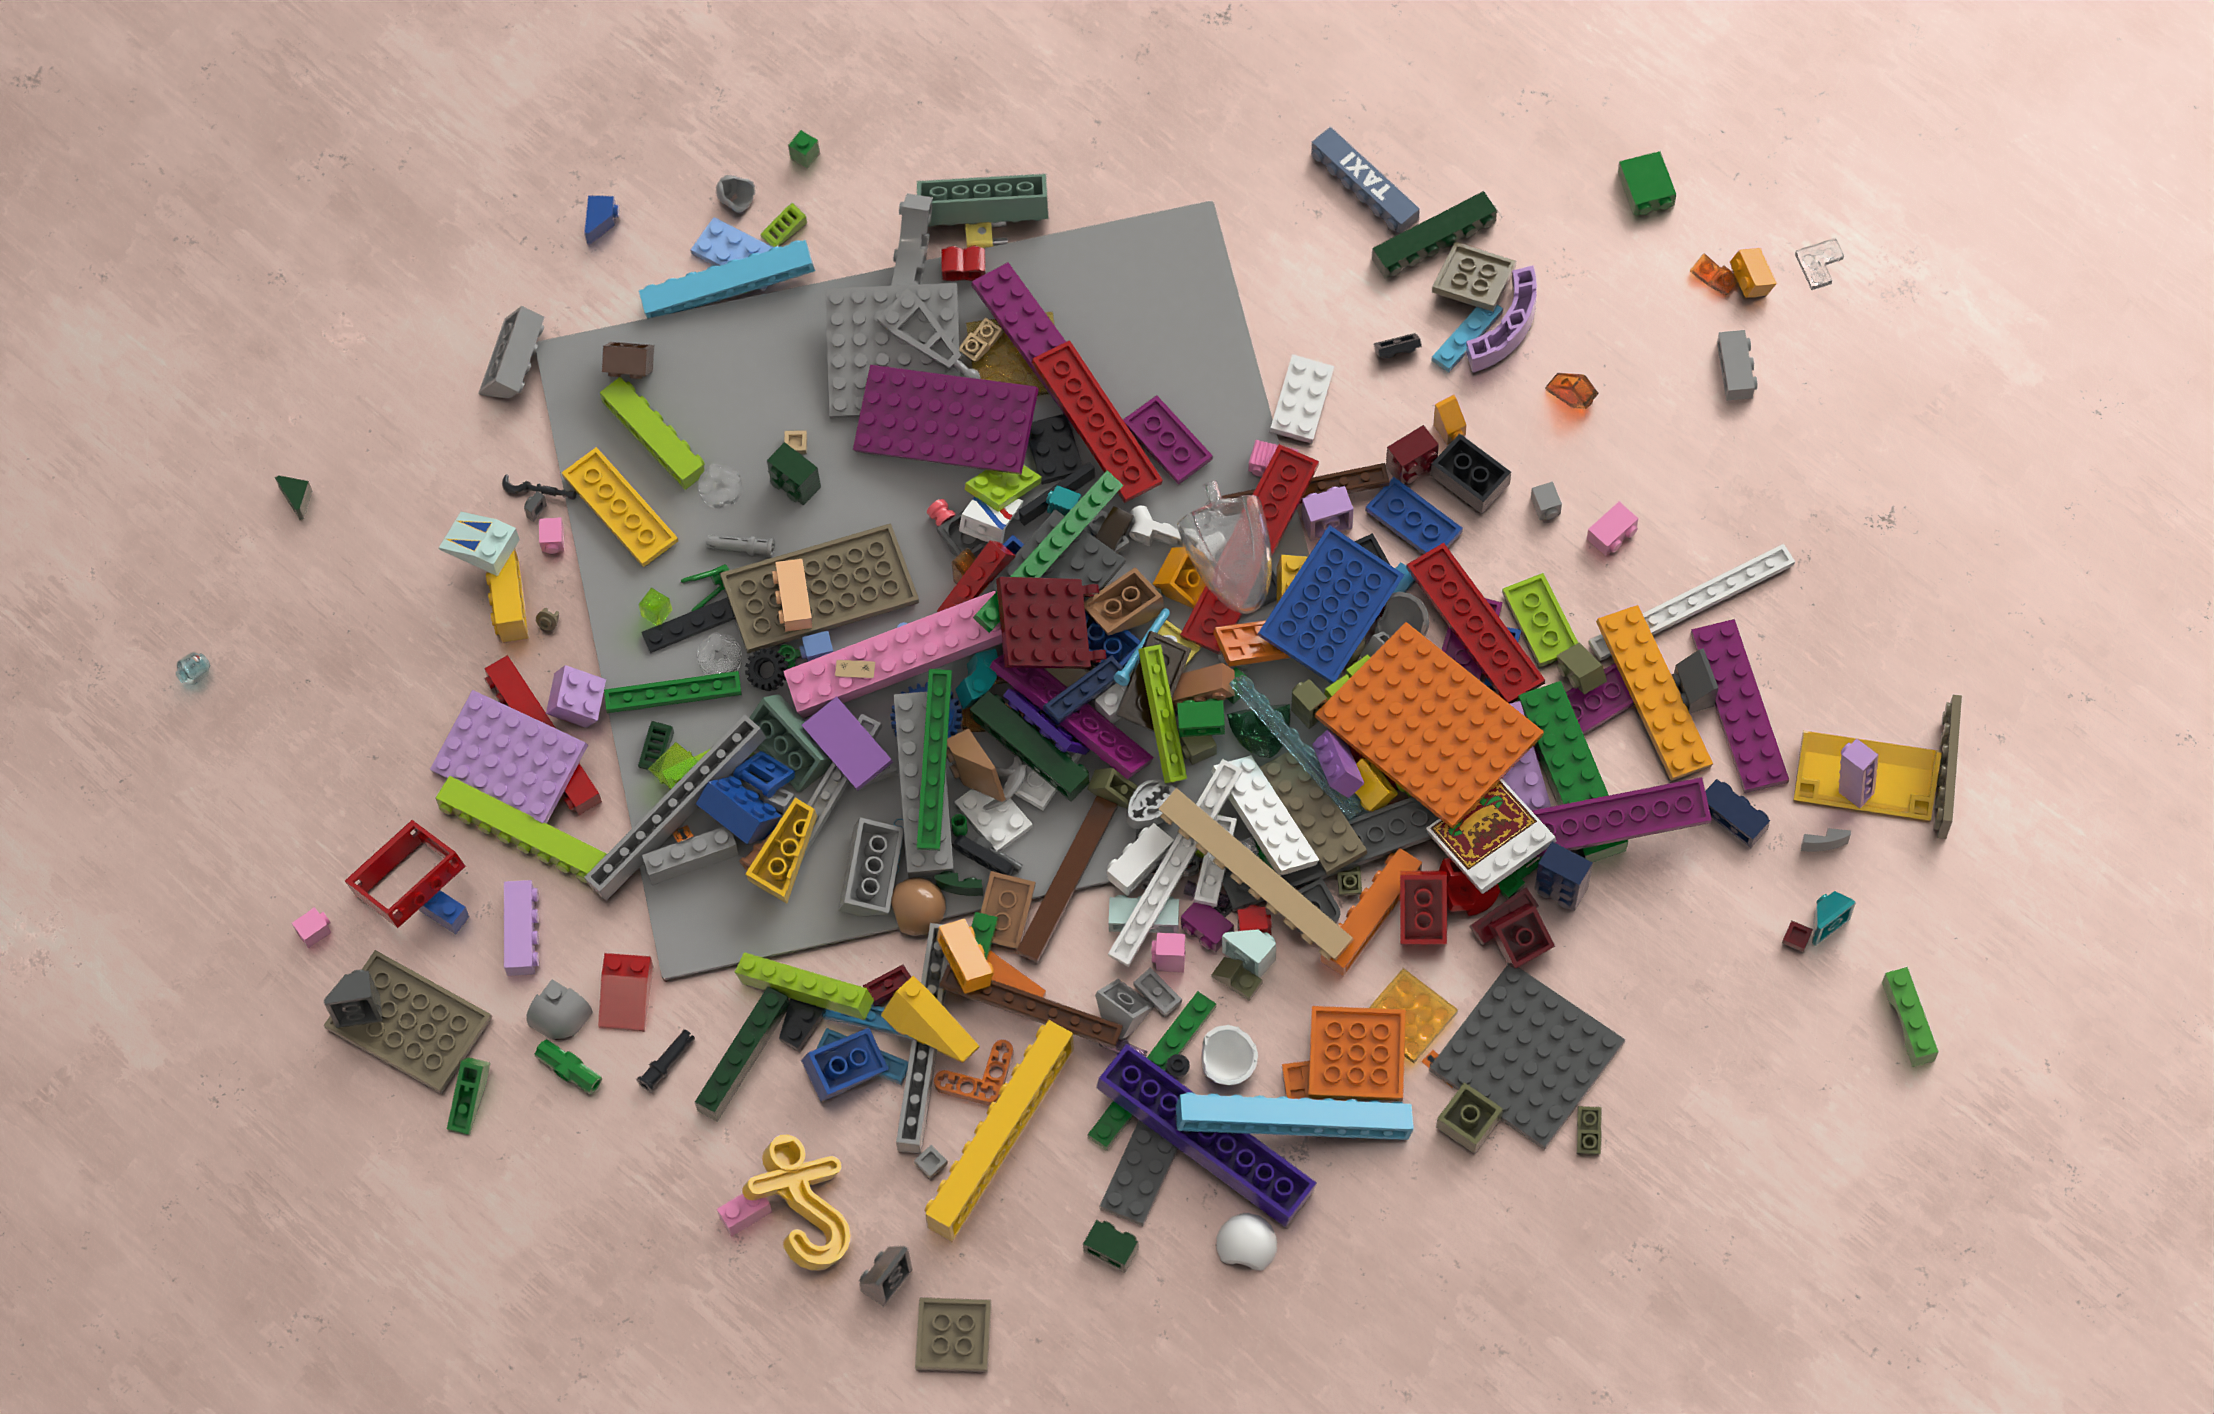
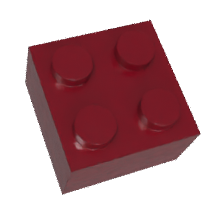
M1422 425L1387 447L1386 468L1393 477L1403 484H1410L1422 473L1431 471V463L1438 457L1439 444L1427 428Z
M1526 903L1488 924L1507 964L1509 963L1513 968H1517L1555 947L1535 905Z

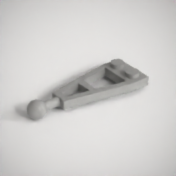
M909 288L877 318L878 322L893 336L947 369L951 370L954 367L963 377L981 378L977 370L968 369L960 361L962 358L960 352L924 302ZM919 309L936 331L924 345L899 330ZM940 340L944 342L953 355L949 360L931 350Z

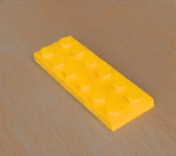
M597 447L561 472L562 477L642 567L648 565L679 542L678 537Z

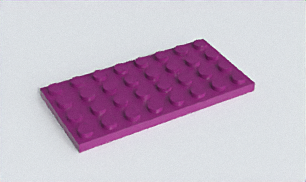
M870 365L853 450L861 453L1022 475L1039 389L1036 386Z

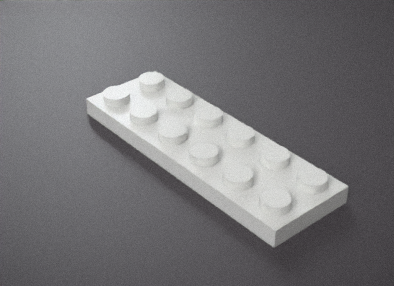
M1252 755L1229 761L1231 764L1241 768L1243 772L1228 799L1275 872L1281 876L1317 865L1319 861L1317 855ZM1219 764L1213 766L1211 770L1212 774L1215 773Z

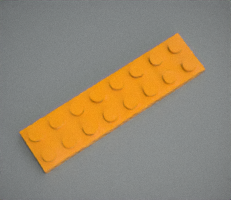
M1636 605L1598 618L1596 623L1670 781L1711 767L1713 762L1685 703L1683 704L1680 692L1639 606Z

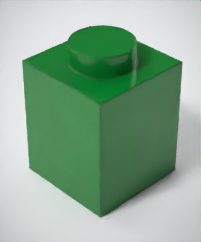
M802 130L797 133L788 145L790 159L807 169L820 154L818 140Z

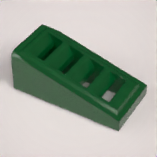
M651 721L639 760V768L660 773L674 735L672 726ZM653 740L663 742V744L660 745L653 743ZM650 749L660 751V754L650 752ZM647 757L656 759L658 761L657 763H654L651 761H647L646 759Z

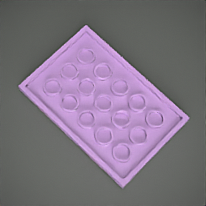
M472 690L430 770L447 779L451 776L532 816L535 820L547 824L588 744Z

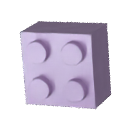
M1345 486L1339 488L1332 487L1320 494L1312 493L1302 499V521L1310 541L1321 538L1329 525L1339 532L1352 529L1353 506Z
M567 665L563 666L554 673L546 714L585 728L598 721L606 679Z

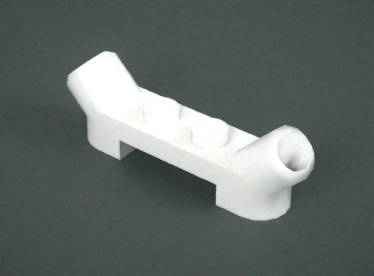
M1137 506L1130 512V514L1134 515L1129 536L1133 540L1150 546L1152 540L1155 539L1174 547H1190L1211 566L1215 556L1222 554L1227 545L1223 534L1219 532L1201 538L1195 536L1190 531L1175 529L1168 523L1161 524L1153 521L1146 506Z

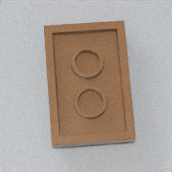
M990 872L980 913L998 917L992 941L993 944L1018 949L1022 941L1036 882Z

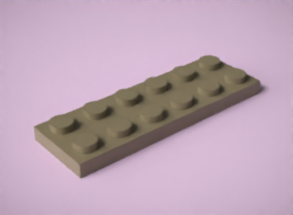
M1954 694L1951 701L1946 702L1945 711H1943L1942 725H1944V730L1940 738V746L1943 747L1940 761L1941 771L1938 774L1937 780L1939 795L1936 796L1935 808H1938L1934 819V829L1938 830L1937 838L1942 839L1947 838L1953 822L1962 695Z
M1299 746L1259 767L1317 855L1318 862L1327 876L1367 854V849Z

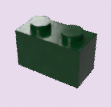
M1096 1220L1083 1243V1251L1126 1272L1139 1249L1137 1238L1129 1232H1119L1113 1224L1107 1221L1102 1223Z

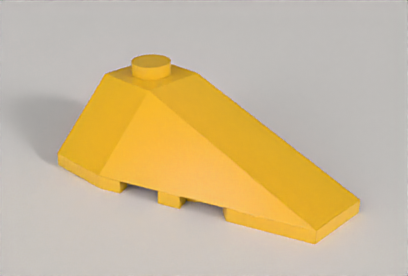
M914 976L895 992L881 1014V1017L898 1033L906 1034L921 1044L925 1043L937 1049L938 1052L964 1063L980 1048L976 1041L935 996Z

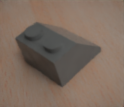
M1703 648L1676 664L1674 674H1672L1676 686L1679 687L1683 704L1685 703L1689 713L1714 707L1717 697L1718 685Z

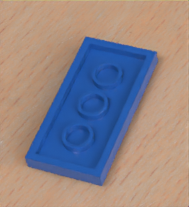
M1395 477L1390 480V486H1385L1365 507L1367 513L1422 554L1427 553L1442 543L1449 547L1463 532V528Z

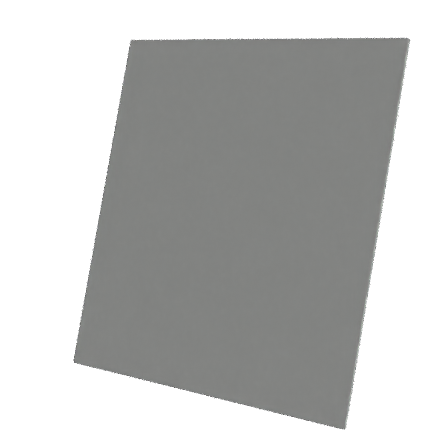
M1207 201L984 248L985 274L1009 262L1065 341H1071L1122 419L1157 395L1213 455L1212 461L1178 485L1137 440L1163 479L1161 485L1126 503L1116 493L1102 510L1109 514L1113 506L1130 513L1137 506H1146L1153 521L1161 524L1168 523L1175 529L1190 531L1195 536L1201 538L1219 532L1223 534L1226 543H1228L1241 516L1216 521L1211 498L1256 489L1262 477L1255 476L1249 471V460L1255 440L1279 445L1277 434L1270 432L1273 419L1214 203ZM941 257L926 260L921 284L957 283L959 346L970 332H975L985 317L1002 328L971 286L972 281L964 279L960 281L942 280ZM895 267L536 342L538 344L536 355L563 489L575 491L562 477L561 472L597 447L678 537L679 541L648 565L642 567L578 493L575 500L565 497L601 678L606 679L604 689L739 671L742 695L609 713L632 828L671 790L662 772L711 749L744 715L749 718L762 698L780 694L797 712L786 680L782 681L784 683L782 687L777 686V690L771 689V691L754 687L747 680L749 676L745 674V670H748L745 665L750 663L748 658L749 656L754 657L753 652L747 654L735 619L655 652H649L641 632L692 612L691 610L720 586L719 584L714 585L711 577L682 583L681 579L713 570L724 564L728 566L729 570L770 559L767 555L755 554L750 556L747 552L707 549L706 538L708 534L747 539L751 536L764 540L774 538L775 551L773 557H777L891 523L917 592L919 603L826 630L829 632L833 652L895 629L902 622L911 623L937 613L938 608L975 561V559H972L963 564L958 557L950 552L947 543L937 532L936 520L929 517L927 509L935 501L944 499L948 504L949 510H953L956 515L965 510L974 498L972 494L964 490L965 483L983 472V469L855 452L853 445L859 417L830 418L825 288L891 286ZM1005 332L976 363L960 352L962 355L960 361L968 369L977 370L980 373V379L1036 386L1039 390L1032 422L1064 414ZM609 342L654 345L653 371L647 374L646 377H643V379L629 378L630 374L621 375V378L625 382L629 381L634 386L635 393L639 397L643 396L648 401L649 408L652 411H658L663 418V422L675 429L677 437L681 441L684 439L691 447L690 451L694 455L698 454L704 460L706 475L686 490L602 403L600 391L619 378L610 377L607 372H602L603 346ZM1069 421L1082 465L1084 466L1091 462L1095 467V478L1075 491L1082 494L1081 496L1083 497L1104 472ZM785 431H807V454L801 455L818 467L821 488L804 506L798 501H792L784 490H778L770 483L767 459L784 443ZM1028 443L1024 465L1038 474ZM1062 480L1043 485L1039 484L1018 498L1023 500L1022 507ZM1297 509L1269 562L1276 577L1277 565L1281 555L1309 556ZM1046 511L1025 526L1020 522V519L1012 518L1005 529L1002 544L1012 535L1025 544L1050 514ZM1131 522L1125 534L1126 538L1130 541V546L1118 553L1125 558L1126 563L1105 587L1136 567L1152 586L1156 588L1153 582L1171 548H1174V546L1155 539L1152 540L1150 546L1133 540L1129 536L1133 527ZM1086 526L1084 530L1091 534L1093 537H1095L1093 533L1089 530V528ZM965 533L961 535V540L966 544H971L976 540L975 537ZM1222 554L1215 556L1213 563L1211 565L1213 569L1215 568ZM989 582V583L987 584V586L982 590V592L988 587V585H989L991 582ZM725 589L718 593L704 606H707L716 601L726 598L727 594L725 592ZM1161 593L1164 609L1167 608L1170 611V615L1166 620L1182 631L1193 608L1167 598ZM1277 600L1251 613L1245 614L1243 612L1238 624L1267 620L1277 605ZM1158 616L1148 623L1127 630L1142 641ZM802 638L765 648V650L771 649L778 652L784 644L800 650L799 646L803 645ZM1003 643L980 651L996 649L997 655L1000 657L1004 654ZM1201 647L1182 673L1220 663L1227 665L1223 654L1219 655ZM976 653L935 668L952 670L951 691L953 692V699L958 698L955 689L967 677V663ZM802 656L796 659L795 666L806 663L807 658L802 659ZM1293 658L1230 667L1231 669L1238 668L1249 678V690L1235 704L1231 703L1227 698L1223 700L1225 735H1212L1217 745V754L1194 765L1191 764L1189 758L1185 759L1183 757L1187 779L1169 783L1196 804L1213 776L1211 772L1213 766L1220 764L1222 759L1229 762L1252 755L1260 767L1299 746L1347 821L1372 812L1362 807L1360 804L1361 799L1357 794L1354 793L1350 798H1347L1329 786L1312 745L1329 728L1319 721L1312 728L1308 729L1291 711L1292 690L1300 682L1304 683L1310 679L1323 694L1325 693V688L1331 684ZM768 661L761 665L760 674L763 678L771 677L774 673V665ZM929 671L843 703L857 720L863 714L882 724L883 727L875 741L892 759V764L898 773L863 787L859 791L855 790L850 782L848 783L802 860L787 904L749 882L745 875L747 870L739 862L742 857L745 858L753 850L755 844L761 843L763 840L746 844L733 834L738 856L654 885L650 882L645 864L643 863L640 866L663 979L668 980L739 964L744 952L768 958L899 929L891 904L888 915L857 916L838 911L853 827L858 819L861 817L894 825L895 822V825H899L898 827H904V822L901 820L903 819L898 744L897 736L894 735L895 729L891 727L892 720L890 714L893 713L891 707L894 705V694H901L902 691L909 693L908 687L911 686L914 690L917 688V683L921 687H925L926 682H928ZM1340 673L1336 681L1343 677L1342 673ZM997 675L994 684L988 691L993 695L998 694L1008 704L1009 700L1003 695L1008 688L1015 689L1006 680ZM1107 688L1105 691H1103L1090 702H1088V704L1095 709V699H1097L1100 695L1106 692L1109 688ZM961 706L962 712L960 714H962L963 721H960L961 729H956L957 732L960 733L969 728L994 766L1006 769L1013 765L1015 755L971 719V707L963 709ZM1174 710L1175 717H1177L1178 713ZM813 715L802 719L806 722ZM1123 718L1115 722L1113 725L1154 757L1148 766L1128 780L1138 787L1148 780L1164 781L1155 732ZM651 721L670 725L674 730V735L660 773L638 767ZM653 740V743L660 745L663 744V742ZM758 748L754 750L755 754L760 752ZM650 749V752L660 754V751ZM1091 749L1086 755L1082 754L1076 763L1077 765L1082 764L1089 771V781H1091L1095 769L1113 768L1107 762L1101 760ZM647 757L646 759L647 761H651L654 763H657L658 761L656 759ZM946 758L951 823L954 815L962 814L955 806L954 801L971 790V788L964 786L959 778H954L949 766H952V762L949 763ZM751 771L749 772L750 774H752V775H754L755 777L759 778V779L762 780L763 782L769 783L768 781H766L765 779H763V778H761L760 776L756 775L755 773H753V772H751ZM826 773L802 792L798 793L789 782L781 787V789L794 793V798L808 804ZM1003 776L999 777L1002 789H1004V785L1008 780V777ZM740 780L742 786L753 791L754 786L744 780ZM1089 784L1072 802L1057 791L1043 811L1015 794L1011 797V800L1033 824V828L1001 852L1023 865L1019 872L1014 870L1010 876L1036 882L1032 900L1045 897L1096 798V795L1087 790ZM1227 798L1218 815L1236 818L1237 826L1234 837L1251 852L1258 850L1252 834ZM1153 799V803L1151 805H1155V799ZM1118 806L1075 890L1110 883L1107 879V866L1113 859L1118 860L1122 856L1124 848L1129 843L1133 844L1136 838L1137 829L1131 828L1126 822V808ZM698 807L678 828L688 825L695 837L724 826ZM776 811V812H777L778 814H780L782 817H783V815L785 814V813H781V812H779V811ZM967 820L968 832L965 837L972 841L975 838L979 839L981 835ZM1165 821L1158 825L1160 829L1175 841L1180 827L1174 822L1169 825ZM951 823V836L953 844L957 837L953 834ZM904 833L900 860L898 861L899 871L895 876L893 889L897 884L909 879ZM672 834L658 849L677 843L674 835ZM954 848V873H958L959 881L970 877L977 878V880L982 879L983 896H964L941 890L946 901L943 919L981 911L991 872L960 854ZM1198 857L1200 863H1202L1204 858ZM935 876L920 877L930 880L936 885Z

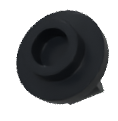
M1175 1054L1167 1060L1166 1068L1171 1076L1178 1079L1188 1073L1190 1063L1184 1055Z

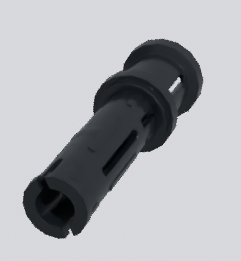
M683 1029L681 1034L660 1058L649 1064L650 1067L642 1077L638 1076L636 1081L646 1091L650 1093L654 1091V1086L660 1079L667 1076L668 1068L688 1045L694 1041L695 1037L693 1035L689 1036L691 1034L689 1031Z

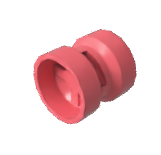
M944 499L935 501L927 509L929 517L936 520L937 527L956 516L953 510H949L948 504Z

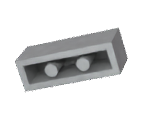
M1745 330L1719 332L1717 347L1726 401L1753 398L1754 390L1758 388L1757 377H1753L1752 374L1754 359L1749 357V351H1751L1750 338H1746Z

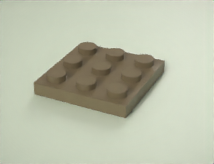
M1455 242L1432 286V293L1493 312L1512 275V270L1516 267V260Z
M919 1297L915 1369L988 1372L991 1300Z

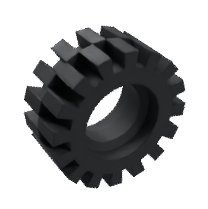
M759 649L760 652H753L754 657L749 656L748 660H750V663L745 665L748 670H745V674L749 676L747 680L752 683L751 685L765 691L777 690V686L782 687L784 685L782 681L786 680L784 671L787 670L786 666H789L788 662L784 661L786 658L771 649ZM770 661L774 665V673L769 678H763L760 674L761 665Z

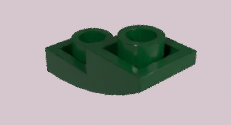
M944 871L939 875H935L936 885L943 891L964 896H983L982 879L977 880V878L970 877L959 881L958 873H953L952 871Z

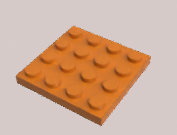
M1312 1006L1309 1098L1403 1101L1406 1009Z

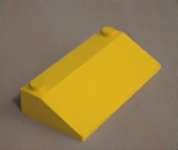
M1803 730L1793 800L1931 821L1941 751L1857 738L1878 754L1875 793L1861 808H1858L1839 793L1838 782L1840 779L1841 751L1847 743L1852 744L1856 738Z

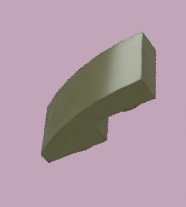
M1360 866L1338 872L1339 896L1359 895L1362 893Z
M1578 1106L1577 1153L1601 1154L1602 1107Z

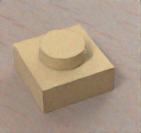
M785 431L784 442L798 453L807 454V431Z

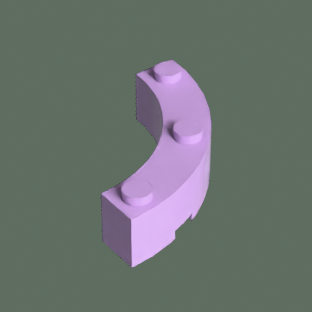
M1533 265L1512 270L1513 303L1501 320V323L1492 332L1490 330L1482 336L1466 341L1467 357L1472 373L1490 367L1504 359L1522 342L1529 331L1535 315L1537 294L1536 274Z

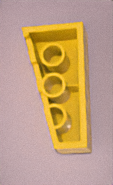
M794 798L745 873L749 882L786 904L788 903L817 819L814 808Z

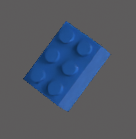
M729 776L708 782L696 805L746 844L764 840L775 829L782 817L772 805L760 800L757 793L746 789L741 785L742 782L735 777Z

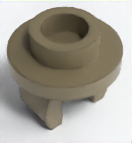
M544 608L536 616L537 625L546 631L554 630L558 624L559 611L553 614L548 611V608Z

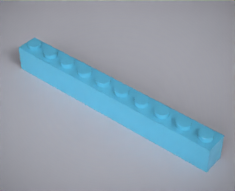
M1195 1093L1180 1094L1176 1103L1177 1131L1408 1140L1414 1130L1412 1105L1404 1104L1400 1101L1381 1103L1377 1100L1358 1102L1353 1099L1335 1101L1330 1098L1312 1100L1311 1098L1289 1099L1288 1097L1266 1098L1265 1096L1243 1097L1241 1095L1219 1096L1218 1094L1196 1095Z

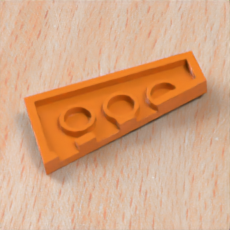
M990 950L987 963L990 962L994 970L991 980L1043 998L1045 997V989Z

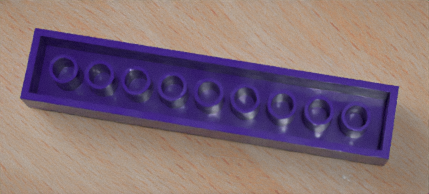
M1126 1044L1099 1077L1096 1087L1099 1091L1284 1227L1290 1223L1313 1193L1317 1182L1250 1133L1177 1131L1176 1103L1180 1094L1194 1092L1130 1045Z

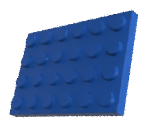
M1329 525L1257 635L1330 684H1333L1405 574Z

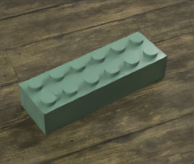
M1046 174L917 181V195L933 197L931 222L928 224V227L934 225L953 226L965 223L977 224L983 222L998 223L1001 221L1019 222L1021 220L1040 221L1042 219H1049Z

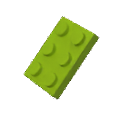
M1023 465L1022 475L984 470L966 482L964 490L999 512L1041 484L1042 477L1025 465Z

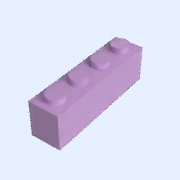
M1856 738L1852 744L1847 743L1841 751L1840 779L1838 782L1839 793L1858 808H1861L1875 793L1878 754Z
M532 880L504 882V969L507 976L535 974V966H539L538 952H535V945L539 944L538 931H535V923L539 922L538 909H535V902H538L539 897L538 888H534Z

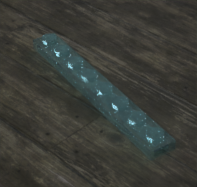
M1244 675L1235 677L1229 685L1350 820L1358 816L1363 811L1359 800L1353 795L1347 798L1331 788L1318 758L1314 755V750L1309 745L1304 744L1299 738V733L1294 728L1289 727L1284 721V716L1271 707L1268 698L1254 688V683L1250 678Z

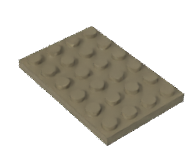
M375 950L362 970L369 971L380 994L383 1021L336 1028L330 1016L325 1022L324 1027L435 1091L442 1093L492 1016L483 1009Z

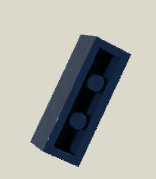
M1717 778L1706 789L1711 818L1748 847L1752 848L1769 828L1771 820H1769L1767 814L1762 810H1756L1751 806L1747 798L1737 795L1729 784L1721 782Z

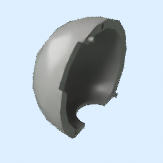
M1400 591L1392 593L1385 604L1382 618L1377 621L1375 633L1384 631L1391 637L1407 622L1425 636L1429 628L1428 611L1423 602L1412 594Z

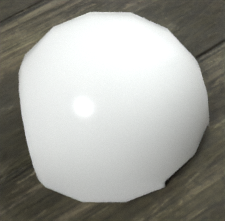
M1224 1025L1215 1027L1205 1035L1202 1043V1068L1208 1078L1216 1083L1233 1085L1239 1084L1251 1076L1257 1065L1258 1052L1256 1044H1254L1247 1033L1239 1029V1027Z
M1242 1213L1231 1217L1221 1226L1217 1235L1216 1249L1221 1261L1224 1263L1243 1264L1251 1269L1261 1271L1274 1259L1277 1252V1238L1272 1226L1263 1217L1251 1213Z

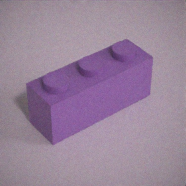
M1327 729L1312 745L1329 786L1350 798L1364 784V781L1348 744Z

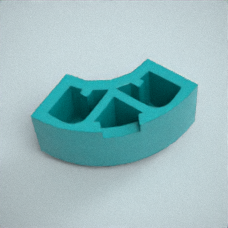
M996 649L976 653L967 663L968 675L955 689L963 709L973 706L994 684L997 674L990 668L993 660L998 658Z

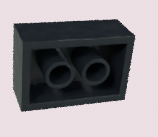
M1459 433L1431 463L1430 476L1483 514L1509 486L1512 472Z

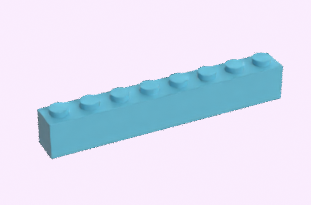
M796 240L787 246L773 247L764 253H753L741 260L733 259L728 261L727 264L710 266L698 273L690 272L678 279L670 278L658 285H647L644 289L639 290L646 317L652 318L686 311L815 272V268L806 240Z

